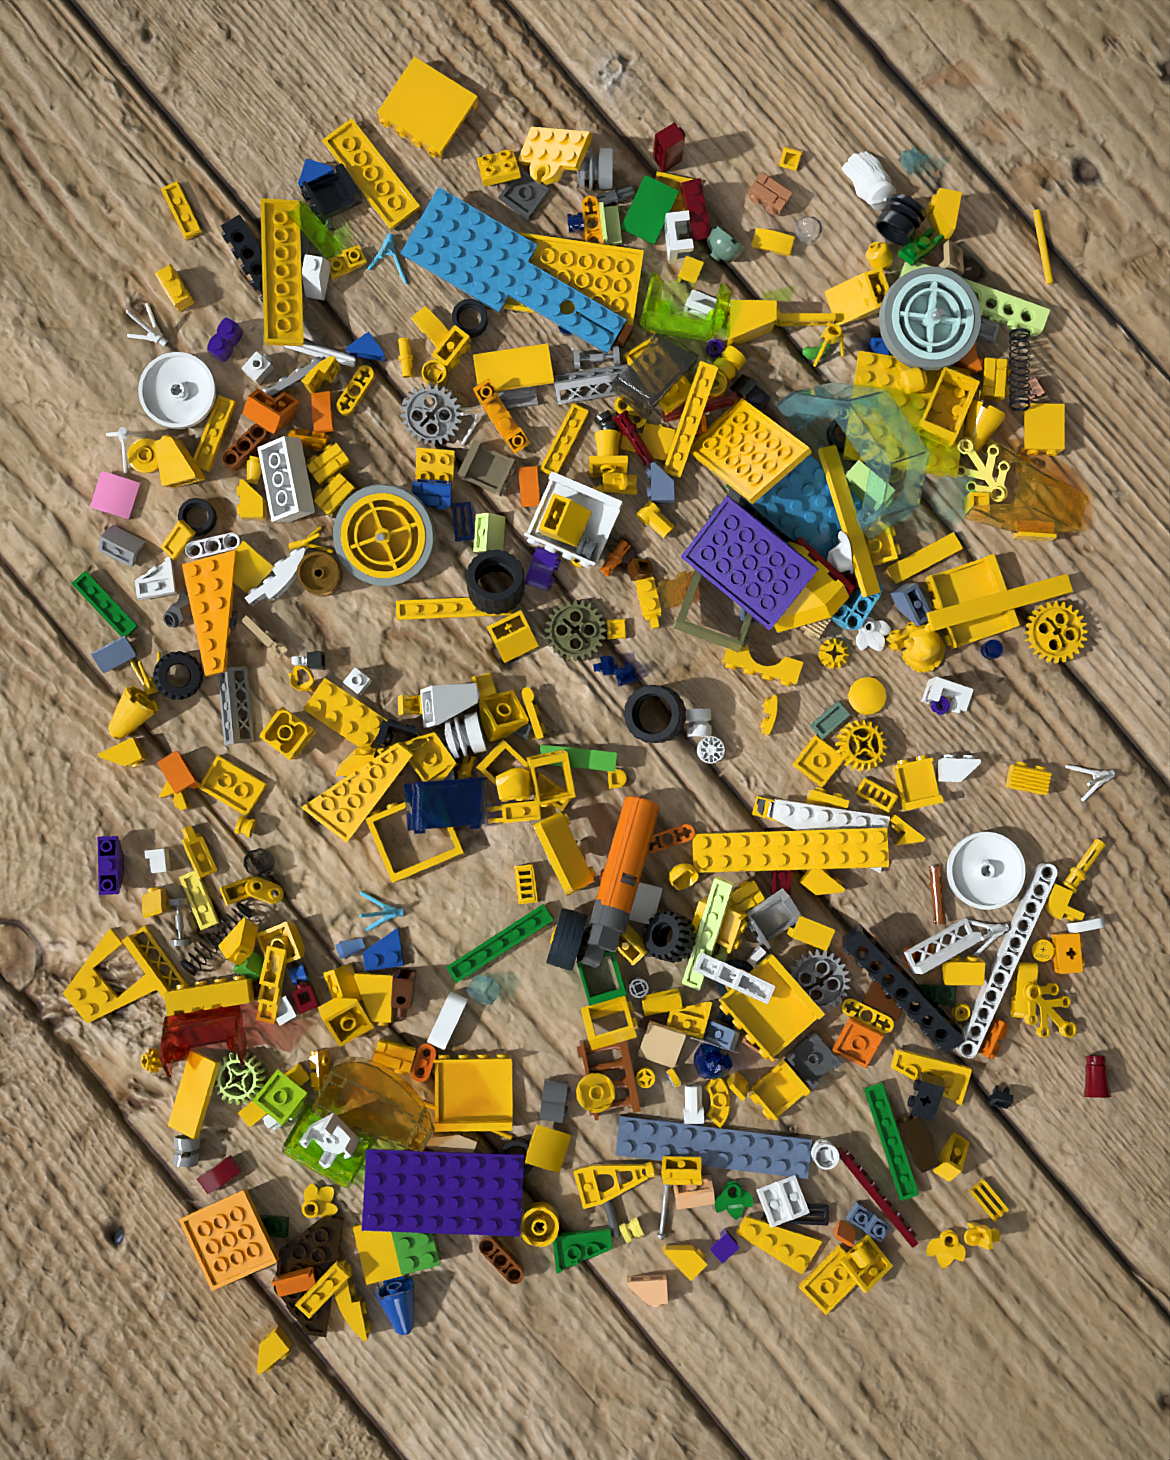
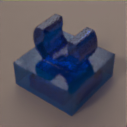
M613 656L600 657L601 663L593 664L594 672H602L603 676L616 675Z
M627 661L624 662L625 667L618 668V665H615L614 674L619 687L637 681L632 664L629 665Z

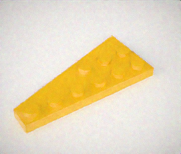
M398 742L301 808L347 843L415 753L401 742Z

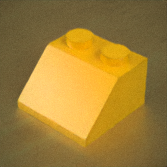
M939 188L937 193L932 195L931 201L928 202L926 213H929V223L938 235L944 236L942 242L946 243L956 228L962 192Z
M334 998L318 1007L324 1024L339 1047L374 1028L357 999Z

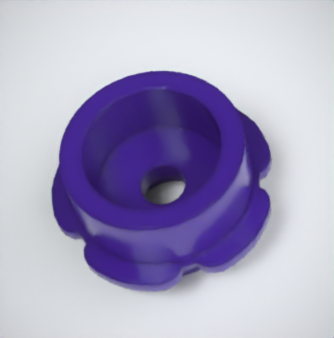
M717 339L710 340L706 346V352L712 358H718L725 350L723 342Z
M941 696L937 702L932 700L931 709L938 715H943L949 710L950 704L946 697Z

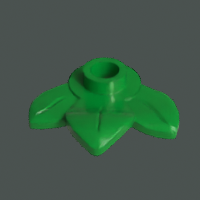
M732 1180L728 1181L723 1187V1192L717 1195L715 1210L719 1213L727 1209L728 1213L735 1220H738L744 1207H753V1197L748 1191L742 1189L739 1182ZM735 1187L736 1192L730 1193L729 1189Z

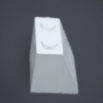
M476 683L436 685L421 689L424 728L439 725L478 703L480 692Z

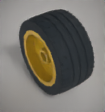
M561 909L557 926H554L550 940L551 947L546 961L547 964L566 970H573L588 915L574 910Z

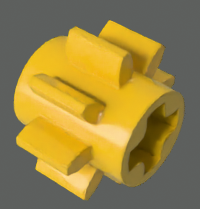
M157 1048L148 1049V1053H144L141 1057L142 1067L150 1073L159 1072V1068L164 1067L166 1062L165 1054L161 1050H157Z

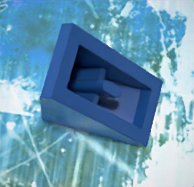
M306 158L298 185L303 190L302 182L306 181L309 186L335 174L330 165Z
M369 331L346 347L348 355L386 362L384 352Z

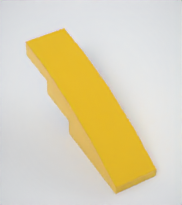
M267 946L259 981L261 987L257 1001L259 1002L256 1020L270 1024H276L277 1022L276 1018L278 1017L286 968V949Z

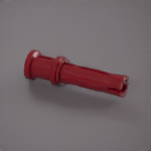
M625 410L614 417L613 420L620 426L622 435L627 436L644 466L655 461L636 431L637 425L631 421L628 411Z

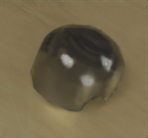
M258 848L247 852L243 859V866L250 875L264 877L273 871L275 858L271 852Z

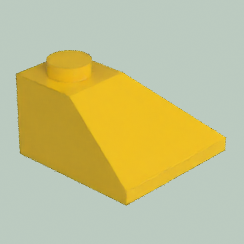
M513 690L479 698L481 724L490 742L508 737L529 722Z

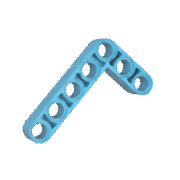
M880 582L878 584L881 592L867 597H862L859 587L847 606L843 604L838 609V614L831 617V621L845 630L859 629L882 593ZM860 601H862L863 608L861 610L858 607ZM850 617H852L853 624L851 626L848 623Z

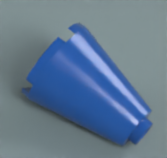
M404 1275L384 1280V1285L380 1288L378 1285L375 1289L376 1297L396 1333L401 1335L409 1334L414 1328V1281L412 1277L405 1279Z

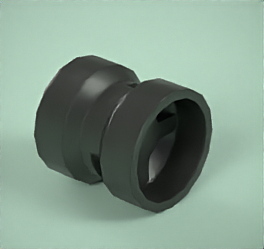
M610 410L594 418V422L600 427V430H617L619 428L617 422L613 421V415Z

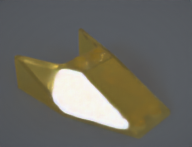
M990 438L982 448V453L988 454L989 446L998 444L1000 452L996 457L1017 462L1016 473L1020 478L1014 502L1012 504L973 505L965 514L964 519L1013 533L1079 532L1088 496L1035 461ZM992 447L991 452L997 453V449Z

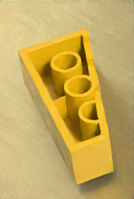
M245 975L235 976L232 981H226V978L215 979L214 983L207 984V981L195 982L196 986L188 987V983L176 985L177 989L164 992L167 1016L183 1011L184 1013H190L200 1009L209 1010L219 1006L227 1007L255 1001L252 978H245Z

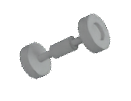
M613 346V354H590L589 357H580L579 350H573L575 370L580 369V361L588 360L590 362L604 361L603 359L613 358L614 366L620 365L619 346Z
M188 898L168 900V906L176 905L177 915H175V923L179 939L171 940V946L191 944V938H183L182 936L184 923L180 910V905L188 904Z

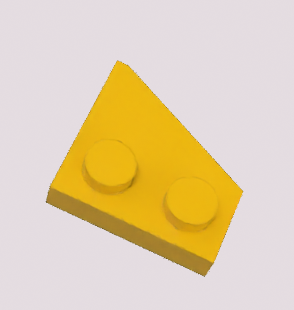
M706 1001L682 1006L683 1008L669 1011L666 1026L686 1032L687 1035L703 1039L712 1002Z

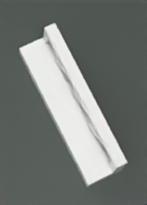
M963 918L903 953L912 973L924 974L980 942L982 935L981 932H973L967 918ZM963 925L967 934L961 937L957 935L959 927ZM946 934L951 936L948 945L942 944L943 937ZM930 943L936 944L935 952L932 954L927 952ZM916 951L921 953L920 960L917 963L914 962L911 955Z

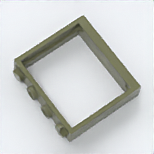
M695 569L674 629L739 653L741 647L746 646L749 636H746L747 631H751L755 622L748 612H746L737 640L685 621L702 575Z

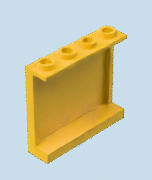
M414 56L377 111L379 122L384 127H391L400 137L410 139L414 146L422 147L433 158L438 157L442 160L444 158L443 152L471 109L475 111L479 103L478 96Z
M994 554L935 575H929L925 578L926 582H924L926 591L931 594V605L934 611L1007 590ZM1011 609L944 628L945 636L943 638L946 646H949L951 650L1018 627L1020 624L1015 610Z
M769 954L749 972V974L775 986L769 1003L765 1004L731 988L719 999L721 1003L719 1007L726 1015L729 1013L734 1018L732 1022L739 1030L743 1028L746 1031L747 1035L745 1037L752 1045L756 1043L760 1047L758 1052L765 1060L769 1058L773 1062V1058L817 1018L820 1020L825 1014L774 955Z
M460 1054L458 1058H450V1055H438V1058L434 1059V1132L513 1130V1057H508V1054H497V1057H489V1054H477V1058H469V1054Z

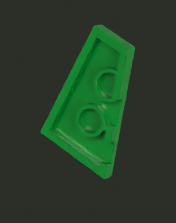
M610 1227L558 1233L553 1241L556 1274L563 1272L565 1268L578 1265L579 1262L587 1258H594L611 1250Z

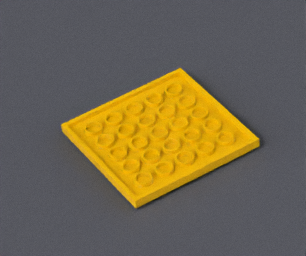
M859 351L857 354L843 459L860 460L865 463L956 478L961 453L958 450V443L963 438L965 419L951 448L915 433L943 369L925 371L928 383L925 384L924 390L906 394L903 390L899 389L897 379L900 378L901 371L910 367L901 363L894 356ZM947 367L953 368L963 375L971 374V370L966 368ZM943 381L926 421L952 432L968 391Z

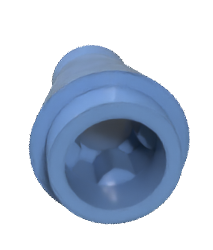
M362 938L339 941V944L335 945L339 958H345V960L360 950L365 949Z

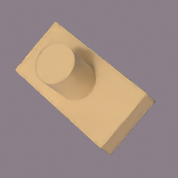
M948 240L943 244L944 260L937 267L948 269L961 276L964 274L963 249Z

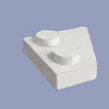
M171 557L165 558V562L158 567L154 566L147 574L135 580L136 595L139 601L177 594Z

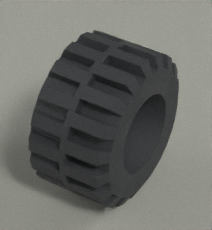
M183 651L170 652L164 655L155 665L153 672L154 685H156L157 690L164 697L172 700L187 699L196 694L201 688L200 686L204 680L202 665L197 661L196 657L191 656L189 653H184ZM179 664L188 669L190 679L185 686L174 687L168 682L167 671L171 666Z
M661 911V913L654 914V918L651 917L649 919L650 923L645 926L646 932H643V936H645L643 943L647 945L645 949L650 952L649 954L652 957L675 963L681 962L682 958L686 959L688 957V953H692V946L696 944L694 938H696L694 930L696 929L694 925H691L692 921L671 911ZM672 929V939L667 945V935Z

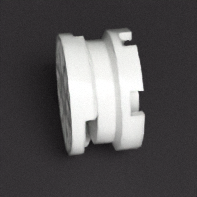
M706 737L697 746L698 757L705 763H715L724 755V744L717 737Z

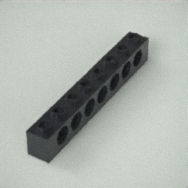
M860 923L842 937L843 950L855 958L860 968H865L869 972V977L881 985L883 992L887 996L891 995L894 998L895 1004L907 1012L909 1019L913 1023L917 1022L921 1031L933 1039L935 1046L939 1050L943 1049L948 1054L965 1041L964 1031ZM866 947L867 950L860 951L859 948ZM873 961L881 962L877 965L872 964ZM891 974L893 977L886 978L885 975ZM905 988L906 991L900 992L898 989ZM919 1002L918 1005H912L911 1003ZM927 1015L932 1016V1017L929 1018V1019L924 1018V1017L927 1016ZM938 1029H944L945 1031H943V1032H938L937 1030H938Z

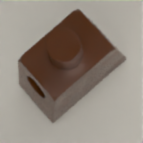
M397 968L393 977L391 1007L396 1008L395 1016L407 1017V1010L413 1004L417 970Z

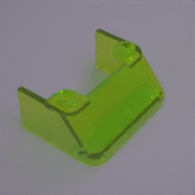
M652 272L640 320L642 328L651 333L698 341L710 340L725 323L732 295L729 288L724 283H720L715 307L708 312L706 320L672 315L670 303L660 300L664 281L657 273Z

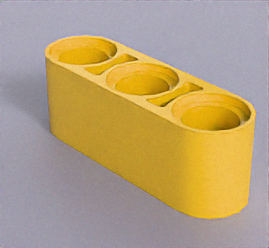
M1021 961L1017 963L1013 974L1010 1006L1011 1017L1025 1018V1015L1028 1013V1001L1023 997V987L1028 982L1037 983V963Z

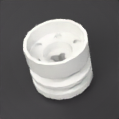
M477 711L464 715L465 724H461L457 717H454V727L450 719L445 721L447 744L455 759L460 758L459 749H462L464 757L467 756V747L471 746L475 754L487 751Z

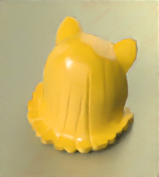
M929 623L924 628L912 631L909 638L904 642L907 649L902 652V659L906 665L918 673L934 671V667L938 668L939 664L942 663V659H944L945 644L942 637L936 631H931Z

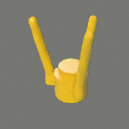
M827 324V328L820 336L825 338L815 359L814 367L820 361L828 343L834 344L839 340L841 356H845V334L841 333L842 330L839 325Z
M157 652L158 663V661L161 659V652ZM130 659L129 661L146 694L150 695L159 692L156 685H154V678H148L142 662L138 661L140 673L133 659Z

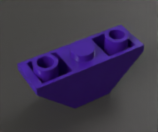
M118 836L97 837L99 895L119 894L124 878V853Z

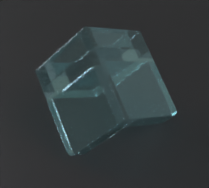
M914 147L908 152L907 150L902 151L898 161L909 176L924 166L928 156L925 154L921 157Z
M476 975L466 991L475 1003L492 1005L501 992V988L493 977Z

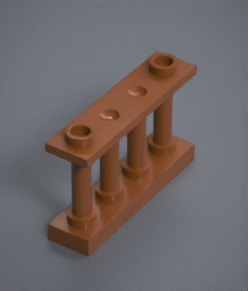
M580 1040L577 1052L578 1057L583 1058L586 1075L617 1068L625 1069L626 1077L612 1082L615 1089L624 1087V1089L628 1088L630 1096H626V1099L612 1101L611 1106L606 1110L628 1106V1108L632 1107L633 1113L640 1112L641 1109L627 1040L592 1050L591 1046L585 1047L584 1040ZM612 1049L621 1050L622 1057L619 1060L588 1065L587 1054ZM589 1111L590 1116L594 1115L595 1121L599 1120L598 1113Z

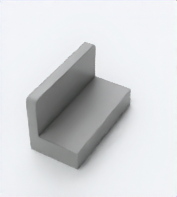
M111 525L100 536L98 551L133 567L136 564L137 553L145 545V541Z

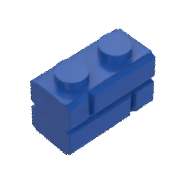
M414 479L412 482V493L424 503L426 508L428 506H436V509L445 510L452 504V481Z

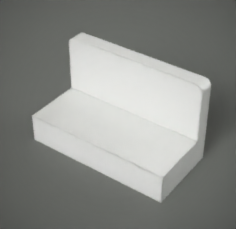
M692 290L685 303L684 311L719 325L727 303Z

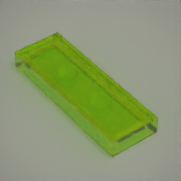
M303 200L288 213L326 259H329L341 247L340 243Z

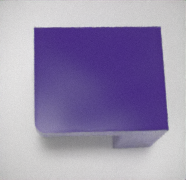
M726 1229L719 1233L720 1238L710 1246L711 1252L722 1264L740 1248L738 1242Z

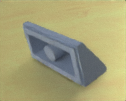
M125 635L91 653L92 658L103 674L137 655L134 646Z

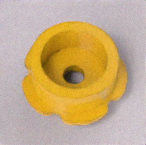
M956 1003L955 1007L951 1010L952 1016L959 1022L970 1017V1007L967 1004Z

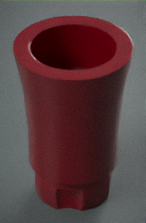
M1104 1055L1086 1056L1083 1097H1112Z

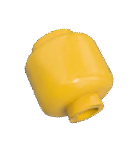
M873 242L869 245L865 254L872 269L882 267L883 271L891 266L894 258L892 251L885 242Z
M912 367L901 371L900 378L897 379L899 389L903 390L906 394L922 391L925 388V384L928 383L924 369L921 370L919 367Z

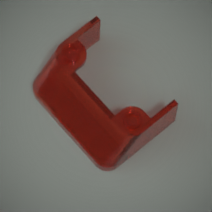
M240 1005L219 1006L209 1010L200 1009L190 1013H184L183 1011L172 1016H166L163 1022L159 1059L167 1078L172 1077L173 1062L186 1059L189 1056L190 1048L227 1042L228 1049L236 1052L241 1065H245L247 1038Z

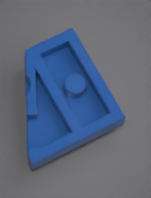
M399 928L393 930L363 952L365 972L404 966Z

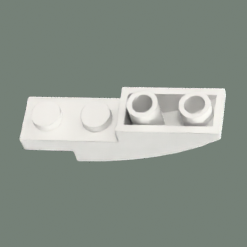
M297 548L290 553L291 556L286 560L281 559L276 562L275 567L272 569L276 576H270L263 581L264 584L259 588H252L245 597L247 602L254 606L265 597L274 601L282 595L297 578V566L301 559L308 554L305 548Z

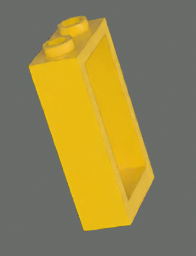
M944 367L937 379L915 433L951 448L957 438L980 381L975 380L970 375H963L953 368ZM943 381L969 391L952 432L926 421Z

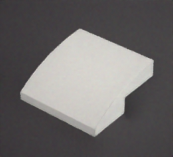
M795 1175L756 1189L770 1227H775L810 1213Z

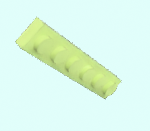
M719 877L714 878L695 939L696 944L693 946L682 984L699 991L702 989L706 976L693 971L700 952L712 957L734 883Z

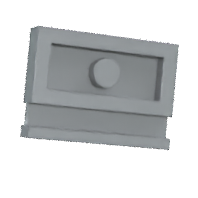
M535 386L498 391V396L507 410L538 405Z

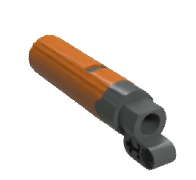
M627 796L624 799L589 924L591 927L588 926L584 930L577 954V961L597 968L602 961L604 951L616 952L620 935L625 934L660 809L654 801L637 796Z

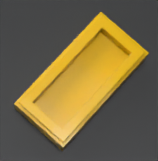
M183 519L179 520L160 547L173 560H176L196 532Z

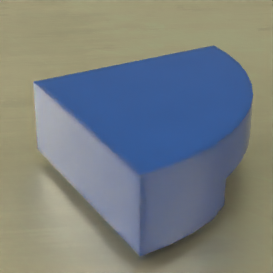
M870 338V345L875 353L890 356V351L886 347L883 338Z

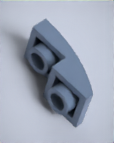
M855 1202L845 1217L849 1222L880 1243L891 1228V1225L858 1202Z

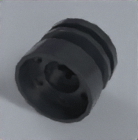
M894 194L886 205V210L880 214L875 222V227L888 241L906 246L916 234V229L921 226V223L926 218V211L913 198L904 194Z

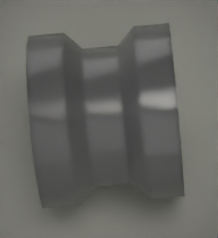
M583 536L576 554H583L587 559L591 560L598 542L590 541L587 537Z

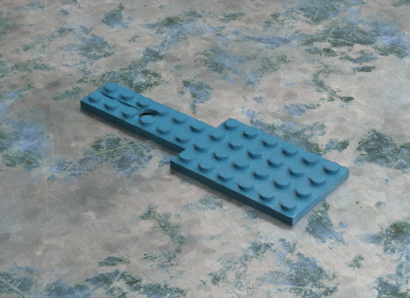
M440 187L437 188L400 253L403 257L499 313L508 297H511L608 354L626 323L625 318L531 264L529 261L538 247L537 244ZM566 300L572 301L575 305L574 312L568 315L563 314L560 310L562 302Z

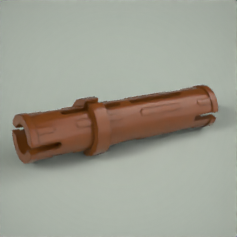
M941 865L929 866V888H931L934 924H946L943 887L945 885L942 882Z

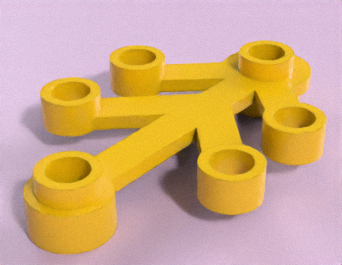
M1028 982L1023 987V997L1028 1001V1013L1024 1018L1025 1023L1028 1025H1036L1038 1023V1016L1036 1015L1037 1003L1040 1015V1026L1036 1029L1037 1036L1043 1038L1049 1036V1016L1058 1026V1031L1062 1036L1074 1037L1077 1032L1076 1025L1072 1022L1064 1021L1052 1008L1069 1007L1071 1004L1070 998L1061 995L1057 999L1044 1000L1041 995H1057L1059 986L1054 983H1048L1046 986L1040 987L1035 982Z

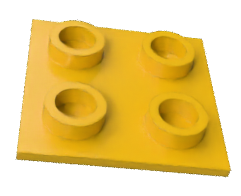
M416 447L415 479L452 481L453 488L455 450Z

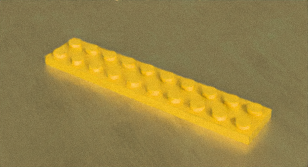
M887 828L695 834L692 839L693 866L697 873L889 867Z

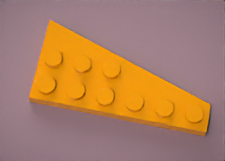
M237 550L182 564L205 676L226 672L228 658L227 643L228 636H230L229 623L230 618H232L234 598L233 583L234 576H236L235 563L238 557Z

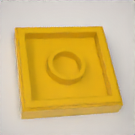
M815 734L792 763V766L823 788L844 760H839L842 754L836 753L833 747Z

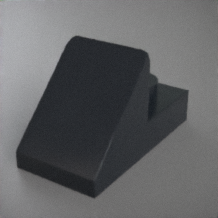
M744 374L730 387V390L739 398H743L759 411L771 400V397L757 386V380Z

